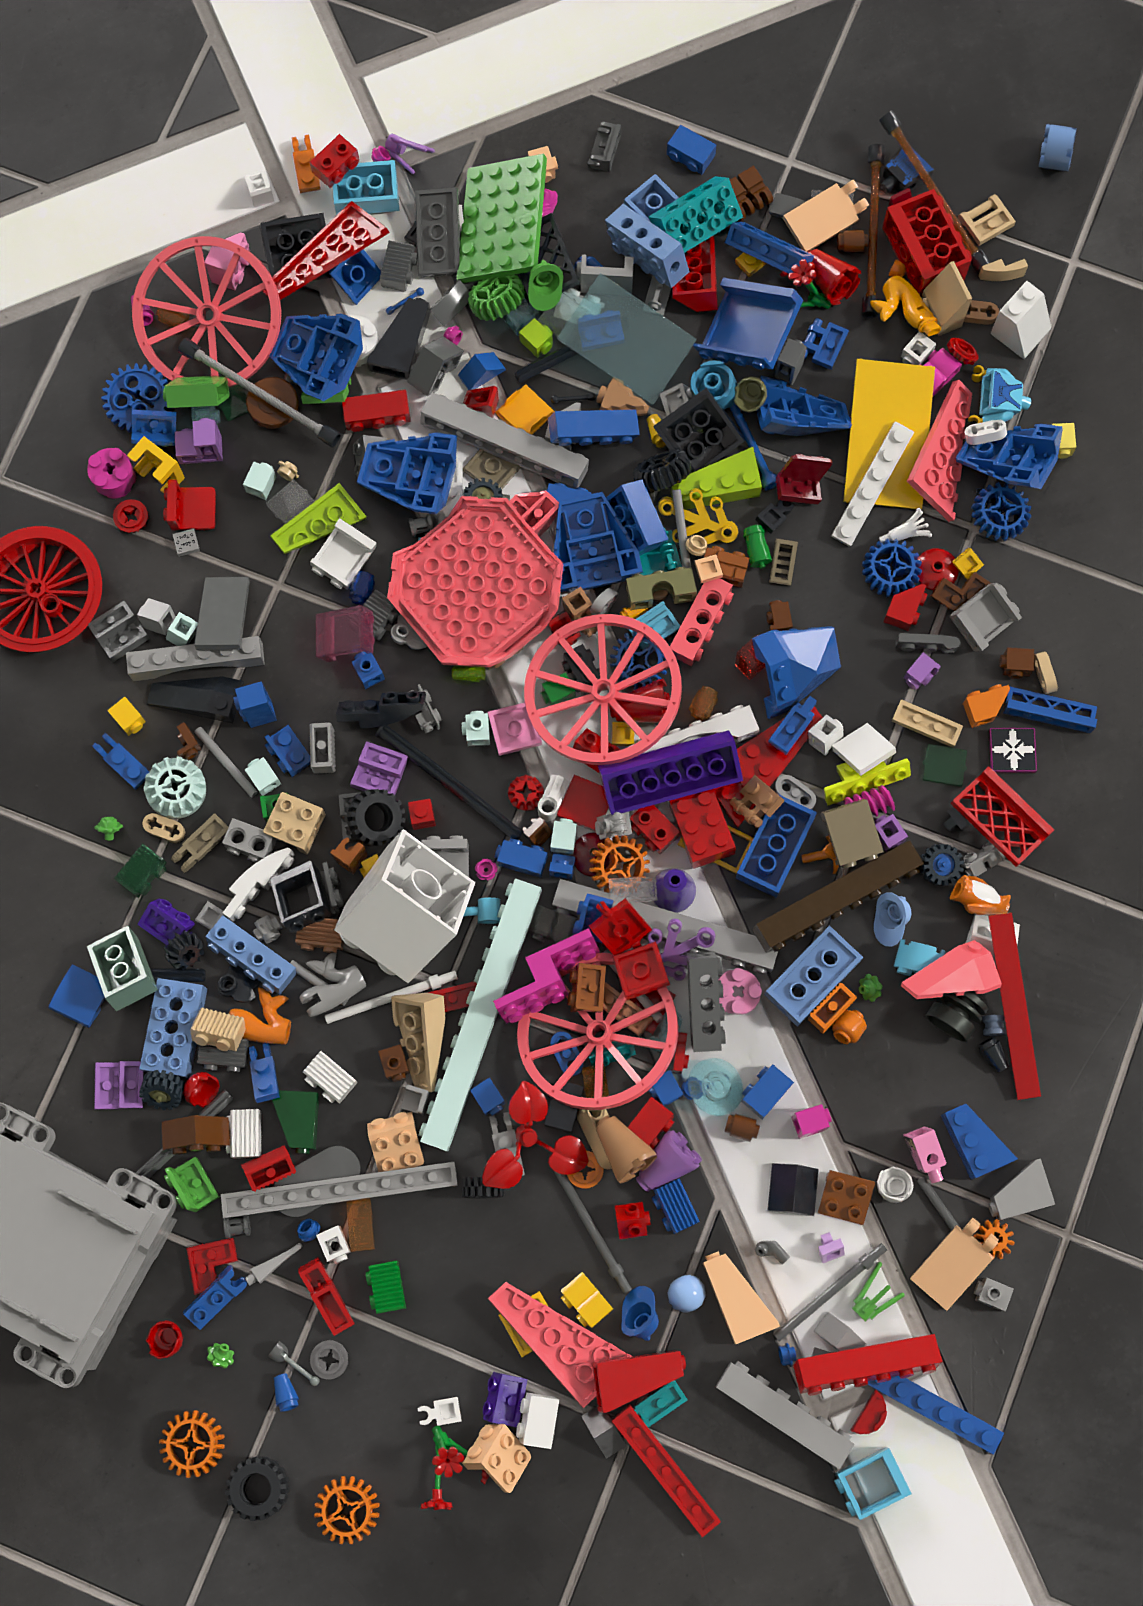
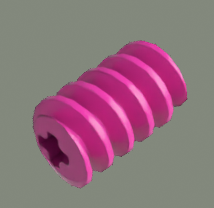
M883 785L878 786V791L875 788L870 789L869 794L863 791L861 797L858 794H854L853 801L849 797L844 799V805L861 799H867L870 810L875 817H878V809H881L886 814L887 806L892 811H895L893 798L889 790Z

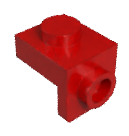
M564 610L555 615L548 623L552 634L564 625L572 622L567 611ZM580 632L574 633L565 640L571 646L577 642L576 638L580 637L581 634Z

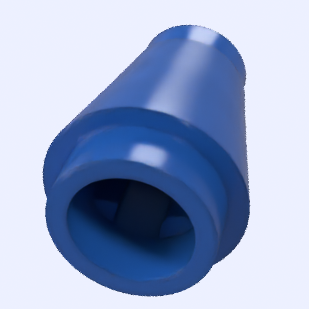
M281 1374L274 1377L276 1407H279L280 1412L298 1407L299 1397L288 1375Z

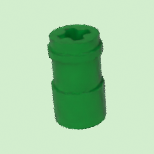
M761 525L747 527L743 530V537L746 541L750 565L753 568H765L766 565L772 562L765 539V531Z

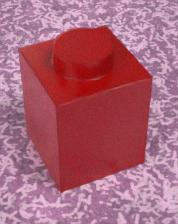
M431 799L408 802L411 824L414 830L436 826Z

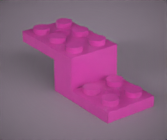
M589 928L526 957L535 982L493 1001L506 1024L517 1022L528 1013L539 1012L544 1006L550 1003H558L565 996L569 995L559 971L571 969L576 963L582 960H590L600 952Z

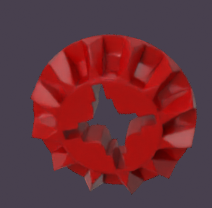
M951 338L947 343L948 350L953 354V357L964 362V364L973 365L978 360L975 348L967 341L960 338Z
M134 499L121 502L113 513L115 525L120 531L129 534L135 531L139 532L142 527H146L147 519H149L145 505ZM125 513L130 515L135 513L134 515L137 521L131 519L128 522V518L125 515Z
M528 775L516 777L510 783L508 789V797L511 804L517 809L525 811L536 808L544 794L542 783L536 777ZM525 784H527L528 790L532 791V793L528 794L527 801H525L523 794L519 793L523 791Z

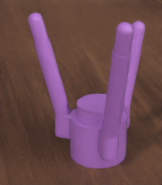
M393 133L390 134L386 140L385 148L390 151V156L396 159L411 174H414L415 171L398 156L399 153L403 154L407 146L423 152H435L433 148L406 140Z

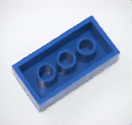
M783 796L781 797L785 801L771 817L765 814L762 820L763 823L759 827L735 878L777 898L817 812Z

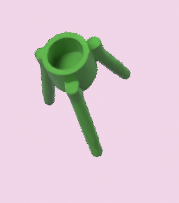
M881 1262L877 1263L860 1294L853 1300L855 1306L852 1309L865 1322L869 1318L873 1320L877 1314L905 1296L904 1293H900L875 1309L877 1307L875 1304L890 1290L891 1287L887 1285L872 1300L868 1297L863 1299L882 1266Z

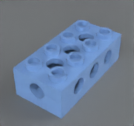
M622 204L605 219L608 228L607 233L611 237V245L614 251L618 254L622 253L626 257H634V264L639 265L646 274H652L659 283L666 284L672 288L690 272L682 244L625 204Z
M828 926L766 990L764 995L798 1027L835 986L857 966L863 957L832 927ZM829 955L833 957L835 963L832 965L827 964L824 961V956ZM808 972L817 973L819 980L812 981L809 979ZM792 989H801L803 997H795Z
M158 978L156 984L158 990L154 994L140 1070L146 1073L149 1071L154 1073V1070H158L161 1073L162 1070H166V1074L172 1072L174 1077L178 1075L180 1078L188 1079L191 1076L197 1046L192 1041L190 1029L200 1008H204L208 989L199 984ZM182 1001V1008L174 1011L175 1004ZM173 1024H178V1030L170 1034V1027ZM173 1046V1054L166 1057V1049Z

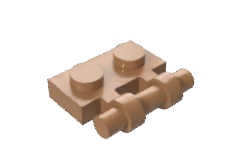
M754 775L740 791L744 798L738 800L734 797L730 800V805L733 806V810L737 814L743 815L745 821L750 825L760 827L763 823L760 818L764 814L771 817L785 800ZM755 804L756 807L753 810H750L749 808L751 807V805Z

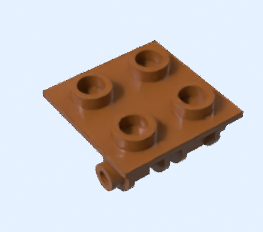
M829 1170L818 1213L864 1225L875 1182Z

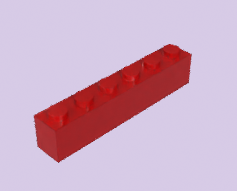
M935 1334L801 1358L797 1359L793 1368L800 1394L808 1393L809 1396L822 1393L824 1389L831 1388V1391H839L844 1389L845 1385L854 1384V1387H861L867 1385L868 1381L877 1380V1383L889 1381L893 1376H900L903 1379L911 1377L915 1372L920 1371L923 1374H930L937 1371L936 1368L943 1361Z

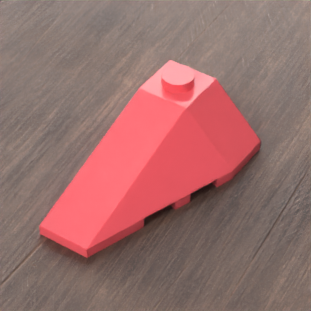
M973 940L955 947L902 982L901 987L916 999L942 997L944 993H955L956 996H961L966 991L984 994L1001 988L1002 983L991 952L979 942Z

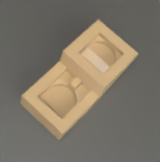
M1002 259L982 266L979 278L986 281L1016 279L1025 275L1028 265L1025 259L1005 266Z

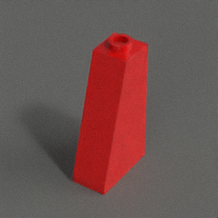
M672 1350L592 1362L598 1411L602 1413L610 1412L684 1376L683 1370L686 1369L684 1355H681V1351Z

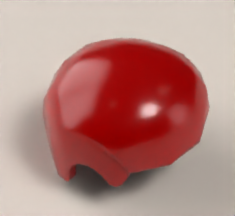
M197 1072L190 1076L184 1084L183 1095L186 1101L193 1106L206 1107L216 1097L220 1086L219 1081L207 1072Z
M168 1320L157 1322L152 1326L146 1339L150 1348L149 1354L158 1359L169 1358L176 1354L183 1342V1335L179 1326Z

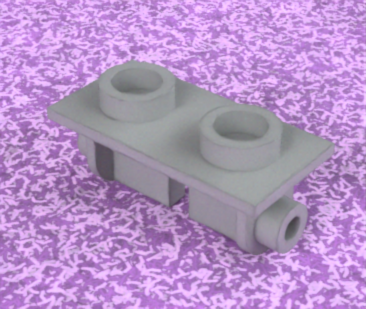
M654 276L651 279L643 311L664 316L671 288L666 284L659 283Z
M419 684L418 692H426L424 708L421 709L422 712L415 715L421 730H424L425 733L432 731V726L434 725L439 730L440 714L436 708L432 709L429 704L432 700L426 689L422 690Z
M987 842L982 846L983 849L978 852L965 855L963 857L964 864L961 867L967 869L964 871L966 876L977 877L987 871L984 865L985 862L992 868L1003 862L1005 856L993 844Z

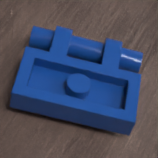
M815 318L813 324L809 325L805 341H802L807 347L804 359H806L808 353L814 354L812 358L813 363L832 370L849 330L830 322L827 328L824 329L821 327L823 321ZM816 337L822 338L819 345L813 344Z

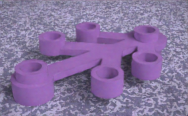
M671 919L667 927L669 932L665 948L660 954L663 963L670 961L681 965H676L674 968L664 965L667 976H671L677 981H681L686 977L687 970L683 965L687 966V956L681 954L697 946L703 948L711 947L716 937L715 932L711 928L703 927L699 929L696 936L675 946L677 934L680 933L682 928V922L679 919ZM676 924L679 928L673 929L671 925ZM657 928L652 929L648 935L649 943L656 941L659 944L663 937L662 931ZM703 933L709 934L710 937H704ZM652 934H657L659 938H653ZM676 971H682L683 974L678 975Z

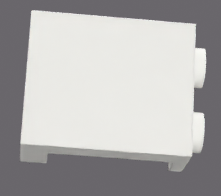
M339 518L333 532L315 558H312L310 561V565L313 567L312 571L321 577L325 575L330 578V583L335 587L348 589L375 550L376 542Z

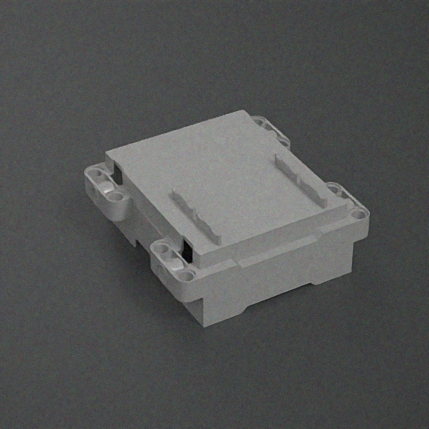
M0 1102V1109L5 1108L6 1116L0 1120V1326L21 1337L14 1350V1359L18 1364L60 1387H75L82 1381L87 1370H95L131 1301L177 1222V1219L173 1218L172 1215L177 1208L178 1201L176 1195L133 1171L124 1168L117 1169L113 1172L109 1181L105 1182L58 1157V1155L49 1151L55 1141V1132L51 1127L39 1122L33 1116L19 1109L17 1110L10 1105ZM41 1130H46V1139L39 1142L38 1133ZM7 1133L21 1141L16 1140V1142H14L3 1135ZM126 1173L129 1176V1181L125 1186H121L119 1178L122 1174ZM168 1195L170 1205L163 1209L160 1206V1200L163 1196ZM126 1198H127V1199H130V1200H132V1201H134V1202H136V1203H138V1204L144 1206L145 1208H142V1207H141V1208L139 1209V1208H137V1207H135V1206H133V1205L127 1203V1202L124 1201V1200H125ZM26 1347L32 1350V1356L29 1360H25L23 1357V1350ZM67 1370H71L74 1374V1379L71 1383H67L64 1379V1374Z

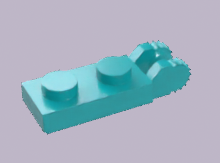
M674 1380L637 1404L634 1410L637 1414H640L647 1427H650L686 1402L687 1398Z

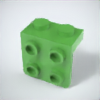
M197 1157L192 1158L176 1169L171 1167L165 1169L167 1175L164 1178L169 1187H174L177 1191L178 1196H176V1199L182 1209L185 1208L186 1210L197 1212L220 1198Z

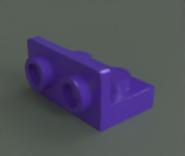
M156 899L149 903L137 925L168 945V939H173L175 933L180 935L183 930L187 932L193 928L195 923L190 920L186 913L174 909L169 901Z
M493 1372L492 1377L488 1381L489 1392L487 1401L483 1405V1420L517 1427L521 1415V1401L525 1395L528 1379Z

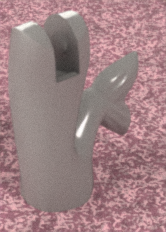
M330 953L325 957L324 961L312 960L306 963L316 973L323 975V977L332 982L338 983L314 986L300 995L299 998L302 1004L318 996L321 999L319 1003L307 1010L310 1017L335 1008L366 987L364 978L355 965L341 970L334 968L337 953Z

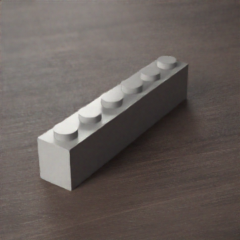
M739 1361L736 1364L729 1363L715 1386L717 1389L836 1468H841L855 1445L850 1441L852 1436L840 1428L838 1432L834 1431L829 1427L831 1422L820 1415L816 1419L809 1414L811 1409L798 1401L797 1405L793 1404L788 1400L790 1395L779 1388L775 1392L768 1387L769 1381L760 1375L754 1378L748 1374L749 1368Z

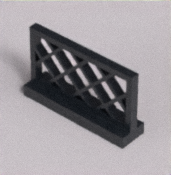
M550 213L542 217L541 229L548 222H551V228L548 233L542 231L540 233V236L546 237L543 245L539 246L538 264L541 263L545 252L553 254L549 261L550 264H554L558 256L565 258L560 269L563 275L564 273H569L573 279L562 284L563 293L580 284L554 215ZM551 239L558 240L555 250L547 248ZM530 272L520 273L527 295Z

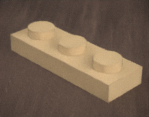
M900 700L892 722L953 748L963 728V725L904 700Z

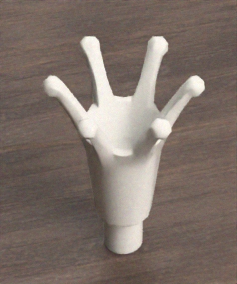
M917 508L914 515L905 523L888 531V534L879 537L880 542L884 544L887 538L890 542H894L896 538L900 541L914 536L932 537L929 530H919L927 528L929 526L928 523L917 526L924 521V518L916 521L923 514V511Z

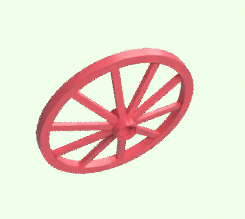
M200 236L178 241L162 250L150 261L135 289L132 320L135 335L143 354L151 365L169 380L173 381L176 378L183 377L180 373L189 358L182 355L174 370H171L159 359L151 345L198 324L200 326L191 340L198 344L205 330L208 329L210 358L217 361L216 327L248 364L246 368L237 373L247 380L270 357L269 355L280 332L281 304L273 278L264 264L255 255L229 240L211 236ZM202 246L220 247L234 252L212 302ZM191 248L195 249L204 303L165 263L182 251ZM242 257L257 271L263 282L219 306L238 261ZM159 268L198 307L197 309L145 298L148 286ZM265 289L267 290L271 308L270 323L223 314L226 310ZM148 305L196 315V318L151 338H147L143 321V306ZM212 309L213 318L208 321L206 319V312ZM221 321L269 330L266 341L254 360L224 327ZM211 368V376H219L218 371ZM227 378L229 388L238 385L236 382Z
M615 614L583 617L556 630L536 651L527 670L524 686L526 710L540 738L560 755L573 761L591 765L623 762L650 749L665 735L673 723L679 709L682 693L680 669L676 657L667 642L659 633L643 622ZM605 626L623 627L637 632V635L608 680ZM598 627L600 679L595 677L565 640L567 637L587 628ZM644 637L654 643L664 655L666 661L615 684ZM560 644L592 683V686L540 671V667L549 653ZM670 668L672 677L670 700L619 692ZM537 678L590 693L536 710L534 692ZM609 690V693L607 695H599L601 691ZM616 700L665 707L667 710L654 730L646 735ZM592 702L561 742L548 732L539 718ZM601 706V753H588L569 747V743L598 707ZM611 706L641 741L628 748L608 753V707Z
M597 953L590 960L578 962L593 965H615L612 953ZM571 969L560 970L561 977L570 973ZM667 987L657 990L663 1001L613 1025L611 1024L626 1001L623 991L604 1021L603 1012L595 1013L596 1020H593L586 1011H577L587 1023V1027L539 1012L524 1015L518 1022L517 1039L519 1053L528 1074L535 1084L548 1096L562 1104L578 1109H610L640 1097L662 1077L673 1058L677 1046L678 1015ZM666 1009L668 1020L666 1043L615 1034V1032ZM531 1019L585 1034V1036L532 1052L529 1049L528 1034ZM605 1031L602 1037H595L597 1032ZM612 1041L663 1050L653 1069L641 1079L614 1047ZM588 1043L554 1086L541 1076L533 1063L534 1059ZM596 1047L594 1098L577 1097L560 1091ZM604 1048L608 1049L636 1083L633 1087L608 1097H602Z

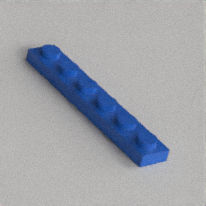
M893 1376L891 1380L877 1383V1380L868 1381L867 1385L993 1455L1004 1435V1432L907 1378L901 1379L900 1376Z

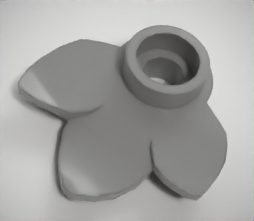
M400 614L397 618V624L391 629L390 634L393 641L400 645L407 644L412 649L426 648L427 645ZM398 631H403L406 634L402 635Z

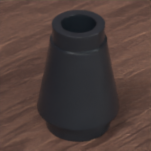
M993 1036L978 1045L982 1056L996 1069L997 1073L1009 1067L1000 1040H996Z

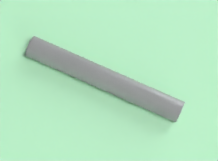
M292 960L290 964L296 967V973L314 986L329 985L296 961ZM348 1000L343 1002L341 1005L344 1006L348 1002Z

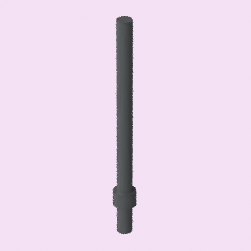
M554 1171L609 1267L608 1272L612 1279L615 1278L623 1294L629 1292L632 1289L623 1275L624 1270L622 1266L615 1261L567 1175Z
M880 1243L869 1254L865 1253L862 1255L856 1265L773 1334L775 1338L780 1342L862 1271L870 1269L874 1265V1261L887 1251L886 1247Z

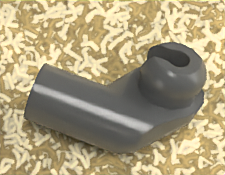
M761 1241L755 1247V1253L758 1256H774L781 1265L790 1258L776 1241Z

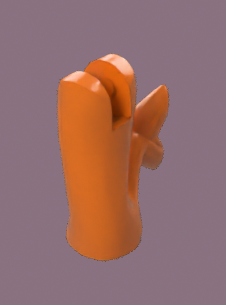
M258 988L263 1015L268 1024L263 1023L246 1010L231 1009L228 1014L244 1018L246 1031L242 1039L260 1043L287 1044L291 1030V1021L280 1016L277 1013V1009L289 999L288 997L283 995L272 997L267 990Z

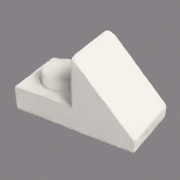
M265 170L244 176L254 207L274 202Z

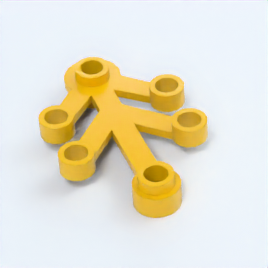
M698 488L692 489L689 497L694 502L698 514L683 509L685 520L695 523L686 527L687 536L710 529L715 532L703 537L707 541V545L718 540L725 543L734 541L738 536V528L734 522L727 520L722 508L723 502L721 498L713 497L709 502L710 508L716 512L719 521L717 523L710 520L702 500V491ZM694 492L700 493L698 499L692 498ZM663 497L659 500L658 510L662 515H675L672 498ZM713 501H720V505L718 507H713ZM665 504L671 505V509L669 511H665L663 509V506ZM677 529L672 532V539L674 542L679 543V539L674 537L677 533ZM725 529L731 530V534L728 536L724 535L723 532Z

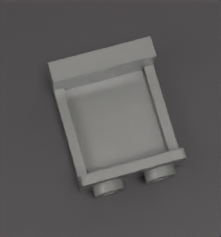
M582 255V262H577V276L580 281L578 285H581V293L632 296L634 257L625 256L624 268L587 266L586 255Z
M998 583L988 584L949 615L973 651H983L989 646L988 642L1011 623L1022 618L1017 605L1008 599L1005 588Z

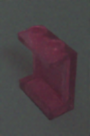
M358 605L316 614V657L332 662L336 661V656L359 651H364L368 654L373 653L375 640L373 636L374 616L372 610Z

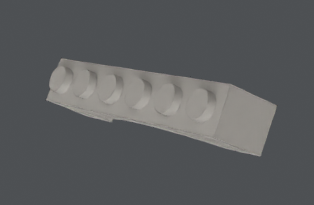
M259 636L242 638L240 650H196L195 644L126 653L127 671L133 681L155 679L172 672L201 667H251L265 665L263 643Z

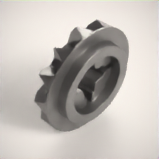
M323 1341L316 1345L311 1353V1368L320 1378L335 1379L344 1373L348 1365V1353L343 1345L336 1341ZM332 1349V1357L339 1360V1363H331L327 1370V1362L320 1359V1357L328 1356Z

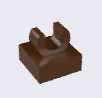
M540 817L537 820L532 818L531 822L533 824L528 829L526 827L522 829L532 845L540 847L553 832Z

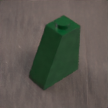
M279 1090L280 1097L272 1099L288 1145L291 1149H295L296 1154H309L310 1150H316L320 1094L317 1092Z

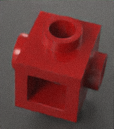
M643 1202L615 1206L619 1239L647 1236L646 1226L651 1225L649 1211H644Z

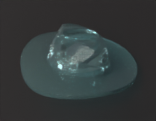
M709 1058L700 1061L692 1068L688 1077V1089L692 1100L702 1111L710 1115L722 1116L729 1114L741 1102V1093L743 1092L742 1080L737 1070L725 1060Z

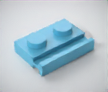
M663 601L636 619L654 629L663 639H666L680 628L679 623ZM642 641L639 644L642 651L650 645Z

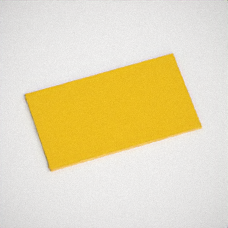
M861 358L856 360L851 413L852 426L849 434L843 502L849 503L893 423L896 421L914 431V434L874 505L909 509L920 508L922 510L923 497L907 480L929 434L935 367L865 360Z

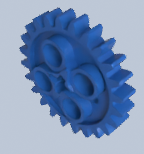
M135 363L134 369H131L128 364L126 365V371L118 368L119 375L117 376L112 373L111 375L114 380H106L109 388L102 389L107 394L101 397L103 402H106L103 405L104 410H109L106 413L107 417L112 418L111 421L114 425L119 423L118 427L120 430L127 426L128 433L132 431V410L166 411V409H172L167 408V402L163 399V389L168 384L167 379L162 380V373L156 374L154 367L148 371L146 364L143 365L142 369L139 368L137 363ZM138 381V385L136 387H128L130 382ZM121 389L126 390L129 394L121 392ZM156 391L157 395L154 398H148V393ZM131 395H133V396L136 397V398H139V397L141 396L143 402H142L141 400H139V399H136V400L134 401V399H133V397H132ZM121 399L128 400L126 405L118 406V402ZM145 403L154 405V408L148 407Z

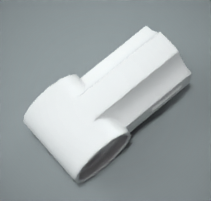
M552 774L543 797L538 803V816L544 821L549 822L557 817L558 809L570 784V781L564 777ZM545 805H551L554 810L547 813L542 808Z

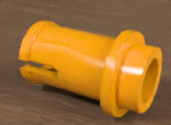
M624 607L619 614L637 619L649 611V609L630 610V607L627 609Z

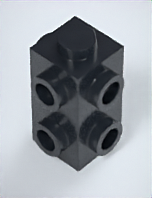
M583 644L573 648L595 677L600 679V668L596 669L593 664L595 658L591 650H586ZM563 653L564 661L561 663L566 674L571 673L574 681L592 686V683L568 653ZM575 689L576 693L581 692L582 696H585V695L590 694V693L583 692V691H580V690Z

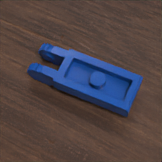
M104 733L102 735L103 740L110 744L113 749L107 754L99 744L94 743L92 747L103 757V760L136 790L145 781L146 774L149 771L122 745L117 744L109 735Z
M263 1043L265 1058L259 1060L255 1047H249L250 1068L256 1103L280 1097L275 1063L271 1055L269 1043Z

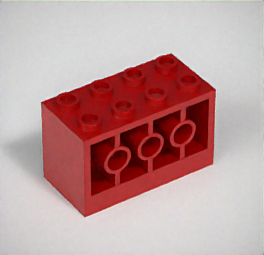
M935 189L887 207L882 229L898 260L905 265V274L910 284L921 297L924 289L950 262L954 261L963 281L965 280L972 256L970 251L965 249L962 243V236L959 231L955 230L952 216L945 211L943 199L940 195H937Z

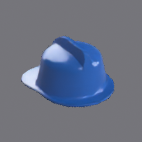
M638 1286L632 1289L623 1301L621 1326L625 1335L649 1341L651 1334L655 1332L659 1324L658 1315L655 1311V1296L649 1287Z

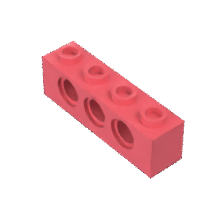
M720 578L703 583L670 645L677 660L690 666L693 665L694 661L699 662L704 652L701 649L705 642L709 643L714 631L711 630L715 623L719 624L724 612L721 610L725 604L729 605L734 593L731 592L732 584ZM708 599H715L718 604L711 606L706 601ZM704 617L708 620V623L699 624L697 619ZM695 636L698 641L696 643H689L687 638Z

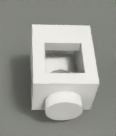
M918 332L903 349L901 355L903 363L923 364L934 351L936 343L923 333Z
M827 714L808 731L809 744L825 756L828 754V750L832 748V745L844 737L842 724Z
M335 1226L316 1235L327 1262L334 1261V1264H338L348 1259L346 1254L351 1253L341 1226ZM334 1242L340 1244V1248L337 1251L332 1249Z

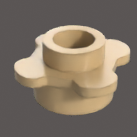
M282 461L278 462L280 467L277 473L288 481L299 477L297 467L288 461L285 463Z

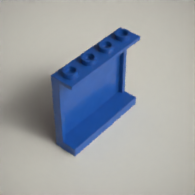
M723 278L720 286L725 290V295L703 344L694 343L693 347L699 352L700 357L707 360L714 358L723 363L730 361L740 366L751 365L759 370L764 368L773 370L803 299L795 289Z

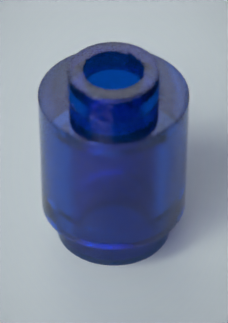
M365 571L357 572V575L353 578L349 593L352 603L360 606L366 603L374 589V575Z

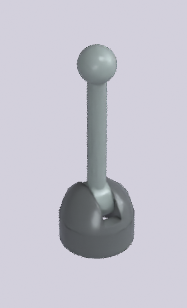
M279 1341L268 1357L275 1362L286 1361L308 1378L311 1385H318L319 1378L310 1375L288 1357V1348Z

